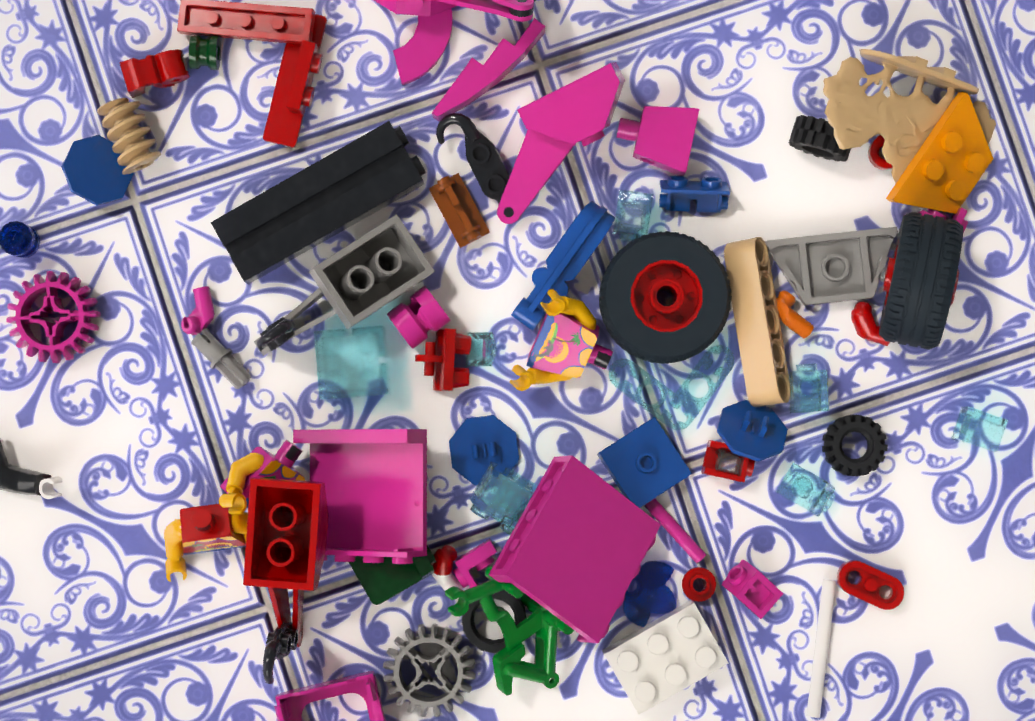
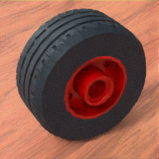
M916 212L903 216L893 258L889 257L883 291L886 294L879 335L885 341L893 343L897 341L898 344H909L912 347L920 346V348L928 350L939 346L949 308L954 301L959 278L958 265L964 229L957 220H944V217H933V215L929 214L922 216L921 213Z
M660 231L634 239L613 257L601 281L599 307L607 332H609L617 345L627 353L651 363H675L701 353L717 339L730 314L732 292L724 265L720 263V259L707 245L686 234ZM666 290L671 294L673 300L670 306H663L658 302V291Z

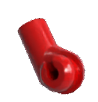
M858 302L851 311V321L857 335L863 339L888 346L890 342L885 341L879 335L880 326L875 323L871 313L873 310L872 306L867 302Z

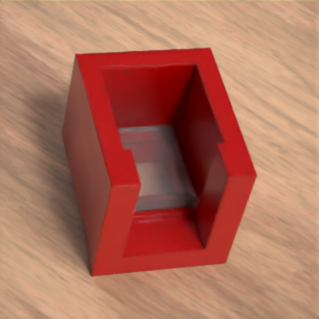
M708 440L701 473L745 482L746 476H752L755 460L733 454L725 443Z

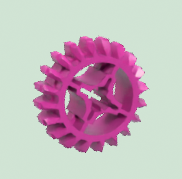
M47 271L45 280L40 274H35L33 276L35 286L28 281H23L22 287L26 292L24 294L19 291L13 292V296L19 299L18 305L13 303L7 305L8 309L16 311V315L7 317L6 322L17 325V327L9 331V334L12 337L21 335L22 337L17 341L16 346L24 348L29 345L26 355L33 357L38 353V360L40 362H46L50 356L53 363H60L62 354L66 360H73L72 348L78 353L83 354L85 348L81 341L83 340L91 344L94 342V338L87 333L89 329L93 331L99 330L97 324L91 323V318H99L101 314L99 311H90V307L95 306L98 301L96 298L85 299L90 294L91 288L84 286L79 289L81 279L74 277L69 282L68 273L61 272L57 279L55 272ZM57 290L67 292L76 302L78 310H65L62 306L61 298L58 297ZM46 292L47 296L43 297L42 307L38 311L30 312L34 301ZM51 310L67 316L60 317L59 321L54 320L56 322L55 325L53 322L39 319L48 317L49 313L52 314ZM78 321L74 333L61 343L60 338L64 337L65 327L69 323ZM29 324H41L45 329L46 337H49L50 345L40 342L32 333Z

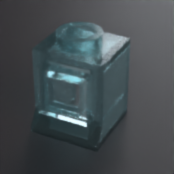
M619 190L612 234L620 235V241L631 242L643 235H648L654 194Z

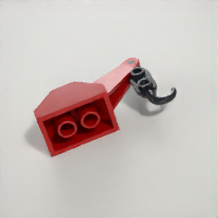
M250 478L243 585L268 587L278 624L274 632L268 633L264 650L263 676L267 684L274 682V661L282 660L290 654V650H296L297 647L301 646L303 638L304 590L314 591L318 588L326 553L329 517L324 482ZM288 589H293V615H292V622H291V611H290V604H289V597H288Z

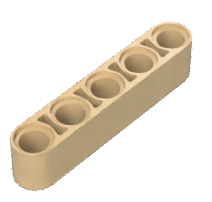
M762 237L727 243L724 249L727 277L730 280L731 301L748 400L753 407L787 403L791 397V386L767 245Z

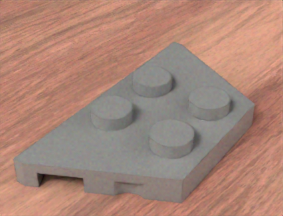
M897 227L766 240L765 243L770 255L802 304L806 306L873 298L879 284L881 272L886 265L893 239L896 237L898 230Z

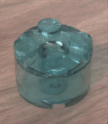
M490 462L470 496V500L473 503L470 510L483 519L488 520L491 516L501 522L500 528L511 535L537 485L507 467L503 473L495 470L498 463Z

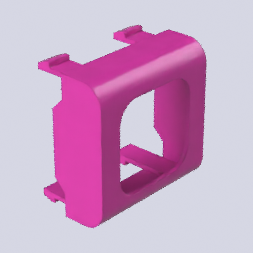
M374 671L289 690L275 697L277 706H274L278 721H302V711L307 704L347 693H356L365 700L370 721H386Z

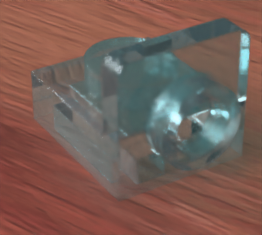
M792 463L776 490L781 496L817 517L821 515L822 511L826 512L831 507L835 498L833 494L835 491L834 486L795 463Z

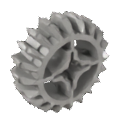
M435 623L432 624L431 634H426L424 624L418 625L419 635L416 637L410 628L406 629L405 635L409 641L405 642L397 636L394 642L400 650L388 648L386 652L395 661H384L383 668L393 670V673L384 675V682L395 681V685L388 689V694L394 695L400 691L402 695L397 699L396 704L401 706L406 699L409 700L411 703L408 706L407 712L410 714L414 712L416 705L422 706L420 711L421 717H426L428 707H433L434 716L439 717L441 714L440 705L442 704L449 713L452 712L454 709L450 701L452 698L459 704L464 702V697L458 691L462 690L470 693L472 690V686L463 682L464 679H475L474 672L465 671V667L475 665V659L463 658L464 655L471 651L470 646L467 645L458 649L457 645L462 641L463 637L457 635L453 641H450L448 637L451 633V628L449 627L445 628L443 636L437 635L438 624ZM422 643H436L443 646L442 650L434 656H425L420 651L417 652L413 647ZM451 654L455 658L458 667V677L454 685L448 681V678L442 671V665ZM404 655L411 660V663L416 668V676L408 686L405 684L401 673ZM439 658H442L435 670L437 677L431 678L430 675L429 678L424 677L420 682H417L424 670L421 663L427 662L429 666L430 662L435 663ZM428 684L434 685L439 690L442 689L445 692L437 697H423L416 694L417 690Z

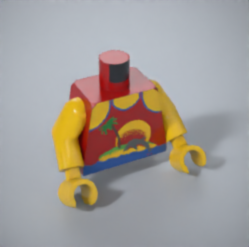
M220 504L180 509V519H175L169 523L164 530L166 557L168 558L165 562L167 580L171 582V574L173 572H181L183 580L187 578L186 561L182 557L183 554L191 555L246 547L248 512L229 514V508H223Z

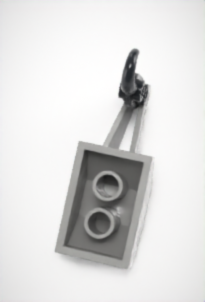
M396 214L313 267L309 273L319 288L287 316L268 326L265 331L260 333L261 337L256 339L254 343L264 356L289 339L335 314L338 315L348 330L401 296L435 271ZM325 296L333 309L293 331V328L296 326L293 320Z

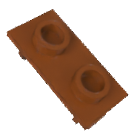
M459 173L451 177L449 175L437 181L438 184L428 188L460 248L490 233Z

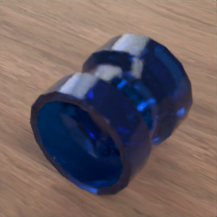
M13 221L5 224L0 230V246L6 253L19 258H28L38 251L41 243L40 236L33 227L22 222Z

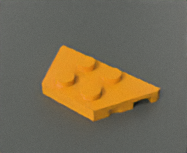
M958 92L886 197L889 202L954 214L962 206L993 160L972 101L966 92Z

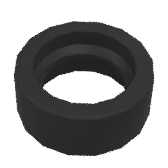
M505 590L492 594L493 599L502 600L511 607L514 612L515 625L527 618L525 606L520 598L513 597ZM478 600L470 603L469 610L462 615L464 634L469 642L479 650L498 653L506 647L504 637L492 640L482 636L476 629L474 622L475 612L480 606V602Z

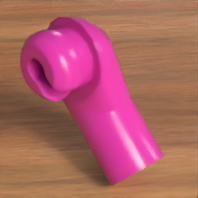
M209 286L193 289L196 308L188 317H184L181 321V328L186 334L197 335L201 333L214 319L215 312Z

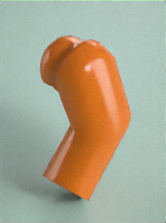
M785 290L780 291L776 298L780 319L784 325L800 337L807 338L813 331L814 325L791 309L792 305L796 302V298Z

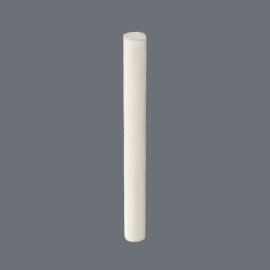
M823 579L806 714V716L820 718L836 589V581Z

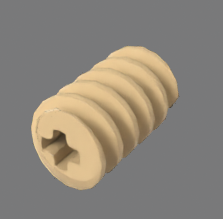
M119 98L107 102L97 109V113L100 116H106L102 120V125L104 128L110 129L107 133V138L110 141H116L112 146L113 152L121 154L117 159L120 166H127L122 171L123 175L142 170L153 164L161 156L160 151H149V148L156 143V140L144 139V135L151 131L150 126L139 127V123L146 118L145 114H134L133 112L141 103L139 101L129 102L127 98Z

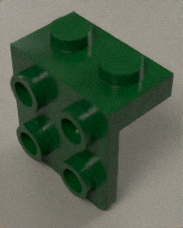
M427 545V556L413 557V563L392 564V557H384L383 563H363V556H355V562H349L370 601L374 605H380L434 573L432 564L437 561Z

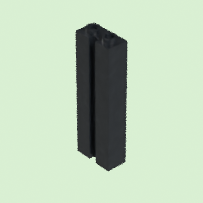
M390 121L210 222L223 246L228 251L243 281L247 284L254 282L423 186L424 181L421 176L426 174V171L417 155L410 158L404 148L410 143L401 127L398 126L394 129Z

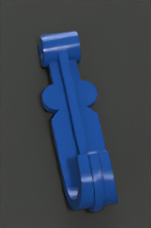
M591 201L581 210L547 257V268L539 267L533 271L532 282L535 284V288L527 299L525 297L522 298L511 316L533 331L546 314L540 302L549 303L551 301L550 296L547 294L548 290L554 289L559 296H567L569 286L566 281L576 278L615 220V217L607 212V208L603 205L600 207Z

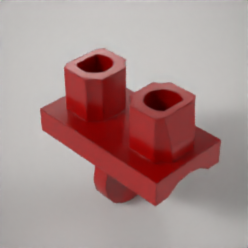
M439 329L436 332L435 342L425 343V355H415V362H424V376H433V390L453 391V388L469 385V368L454 367L455 354H470L472 339L470 336L456 333V329Z

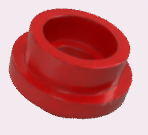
M692 568L683 576V592L693 601H706L716 590V579L706 568ZM698 578L704 579L706 583L705 588L701 591H696L693 588V582Z

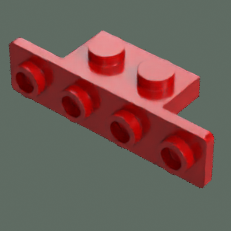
M315 14L312 42L302 40L301 44L286 43L263 134V139L266 142L295 148L297 145L305 109L311 106L315 88L311 87L314 73L319 74L323 54L319 52L327 24L325 16Z

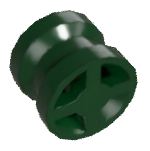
M191 35L189 41L190 69L208 66L211 70H219L221 63L220 37L211 36L209 39H202L200 36Z

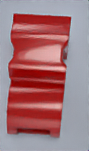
M179 49L168 50L156 55H147L145 59L141 60L131 58L119 62L130 96L135 98L146 93V86L153 85L159 88H167L190 78L189 71H186L183 62V51Z

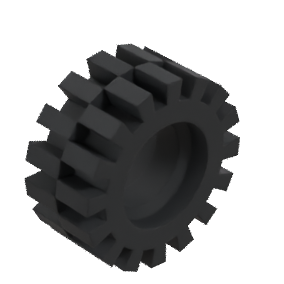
M800 115L796 117L788 142L790 146L797 150H802L806 154L823 157L826 160L832 159L837 162H846L848 160L851 148L845 150L839 148L834 137V128L828 121L822 118L816 119L813 116Z
M846 415L836 419L833 424L828 426L827 433L823 435L824 446H822V452H825V460L832 465L831 468L847 476H864L871 471H875L879 467V463L884 461L886 456L883 455L888 445H885V439L887 438L885 433L881 431L882 427L878 423L873 422L872 418L862 415ZM851 432L862 434L867 441L865 454L857 459L847 457L842 450L843 438Z

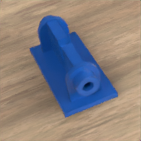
M669 176L668 180L659 181L661 193H666L659 195V208H666V211L690 212V199L697 200L696 212L720 213L721 210L728 209V196H722V194L730 195L728 183L722 182L721 178L703 177L702 181H688V178L684 176Z

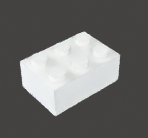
M692 600L687 601L602 650L638 715L729 664Z

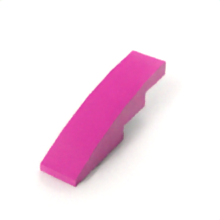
M534 18L515 46L503 38L484 65L471 58L433 110V118L439 122L446 115L455 113L470 105L497 85L532 50L545 34L546 26Z

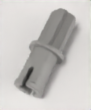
M208 328L201 331L202 335L198 333L191 341V344L211 362L210 367L212 369L216 368L234 388L240 389L245 386L251 376L231 355L232 350L230 348L226 349L210 333Z

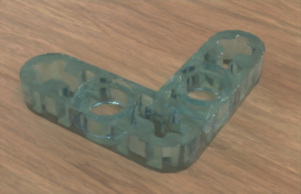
M723 345L709 348L675 393L629 359H619L611 364L608 370V378L616 389L668 428L682 430L693 422L732 370L735 358L733 352ZM723 352L726 355L724 361L727 363V366L725 368L721 366L716 368L712 375L717 376L718 379L714 383L708 375L698 370L703 365L707 371L713 364V360L710 358L711 354L718 355ZM628 365L631 368L629 374L635 380H638L639 374L646 378L637 386L635 394L628 391L633 386L630 382L623 380L619 383L615 380L618 374L614 370L617 366L623 368ZM694 378H701L707 383L708 391L701 398H696L689 392V383ZM646 385H654L660 391V398L655 404H647L641 398V391ZM667 395L673 398L668 403L674 409H678L680 406L685 408L683 415L687 419L684 423L677 421L673 424L670 421L672 414L666 409H663L661 415L656 412V409L664 403Z

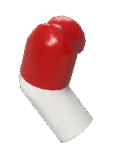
M444 545L434 553L437 562L432 564L434 569L432 576L445 591L453 586L462 589V585L452 574L453 561L458 557L457 551L451 545Z

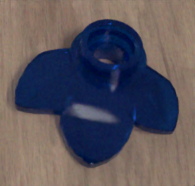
M647 561L641 565L639 574L633 579L637 584L636 589L633 592H628L627 590L623 602L624 615L633 624L645 627L650 613L666 614L676 608L675 596L670 588L665 585L674 571L670 565L659 561Z

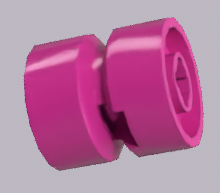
M423 286L410 296L409 304L400 303L387 313V316L412 349L428 338L429 330L437 332L451 321L426 286Z

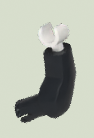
M0 440V490L25 495H39L45 499L62 496V493H57L53 488V484L63 482L62 477H52L49 474L9 464Z

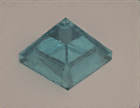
M493 332L467 333V336H470L472 339L470 354L466 355V366H492L497 353Z

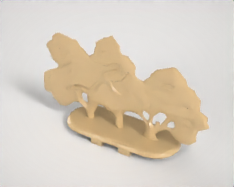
M860 49L861 57L884 66V69L879 73L867 75L864 65L857 58L849 57L842 61L837 74L823 80V93L829 99L825 114L828 123L834 128V137L839 148L842 150L861 147L877 134L883 136L885 142L882 154L886 162L892 164L891 173L896 184L954 99L955 92H966L969 95H974L979 92V88L956 79L957 71L946 67H927L928 60L918 56H895L881 51ZM895 71L917 79L911 95L901 96L895 93L890 82ZM862 77L867 78V82L860 86L859 80ZM880 80H882L883 84L879 92L873 96H867L865 90L873 82L879 85ZM924 82L947 90L946 95L938 104L933 103L923 93ZM886 87L890 89V96L888 98L883 93ZM977 101L972 104L986 141L989 144L996 122L990 118L985 102Z

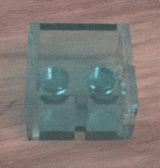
M383 325L352 328V335H349L348 330L345 328L314 331L319 400L391 395L389 365L387 363L379 364V357L388 358L386 330Z

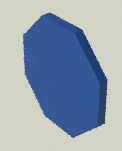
M100 135L74 141L61 166L70 191L96 206L122 199L134 173L122 174L123 169L127 166H120L117 159L121 154L114 153L112 150L114 143Z
M743 400L724 407L721 411L717 427V433L733 454L758 462L783 452L788 431L772 408L767 406L753 407L749 400Z
M494 415L466 418L449 440L452 468L475 486L503 482L520 460L516 432Z

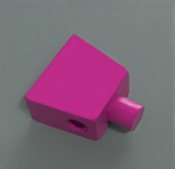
M644 106L640 122L620 118L616 138L635 142L633 152L635 159L675 175L684 176L687 171L700 109Z

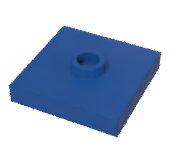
M655 417L597 454L622 494L639 508L692 474Z

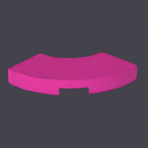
M452 8L433 16H418V25L414 36L404 46L393 50L402 85L411 83L424 76L437 64L443 55L452 33Z

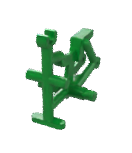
M489 566L485 571V576L489 581L464 591L455 586L445 591V595L451 600L459 598L455 605L448 607V612L455 617L464 615L469 610V604L479 600L488 620L497 622L500 626L506 647L492 658L498 690L506 696L511 695L513 677L542 683L549 689L557 686L559 683V675L556 673L558 631L570 635L574 632L571 627L513 584L498 582L492 578L489 573L493 566ZM505 590L513 597L521 598L522 604L533 614L515 625L509 612L496 605L492 594ZM536 633L534 663L521 661L526 654L522 642Z

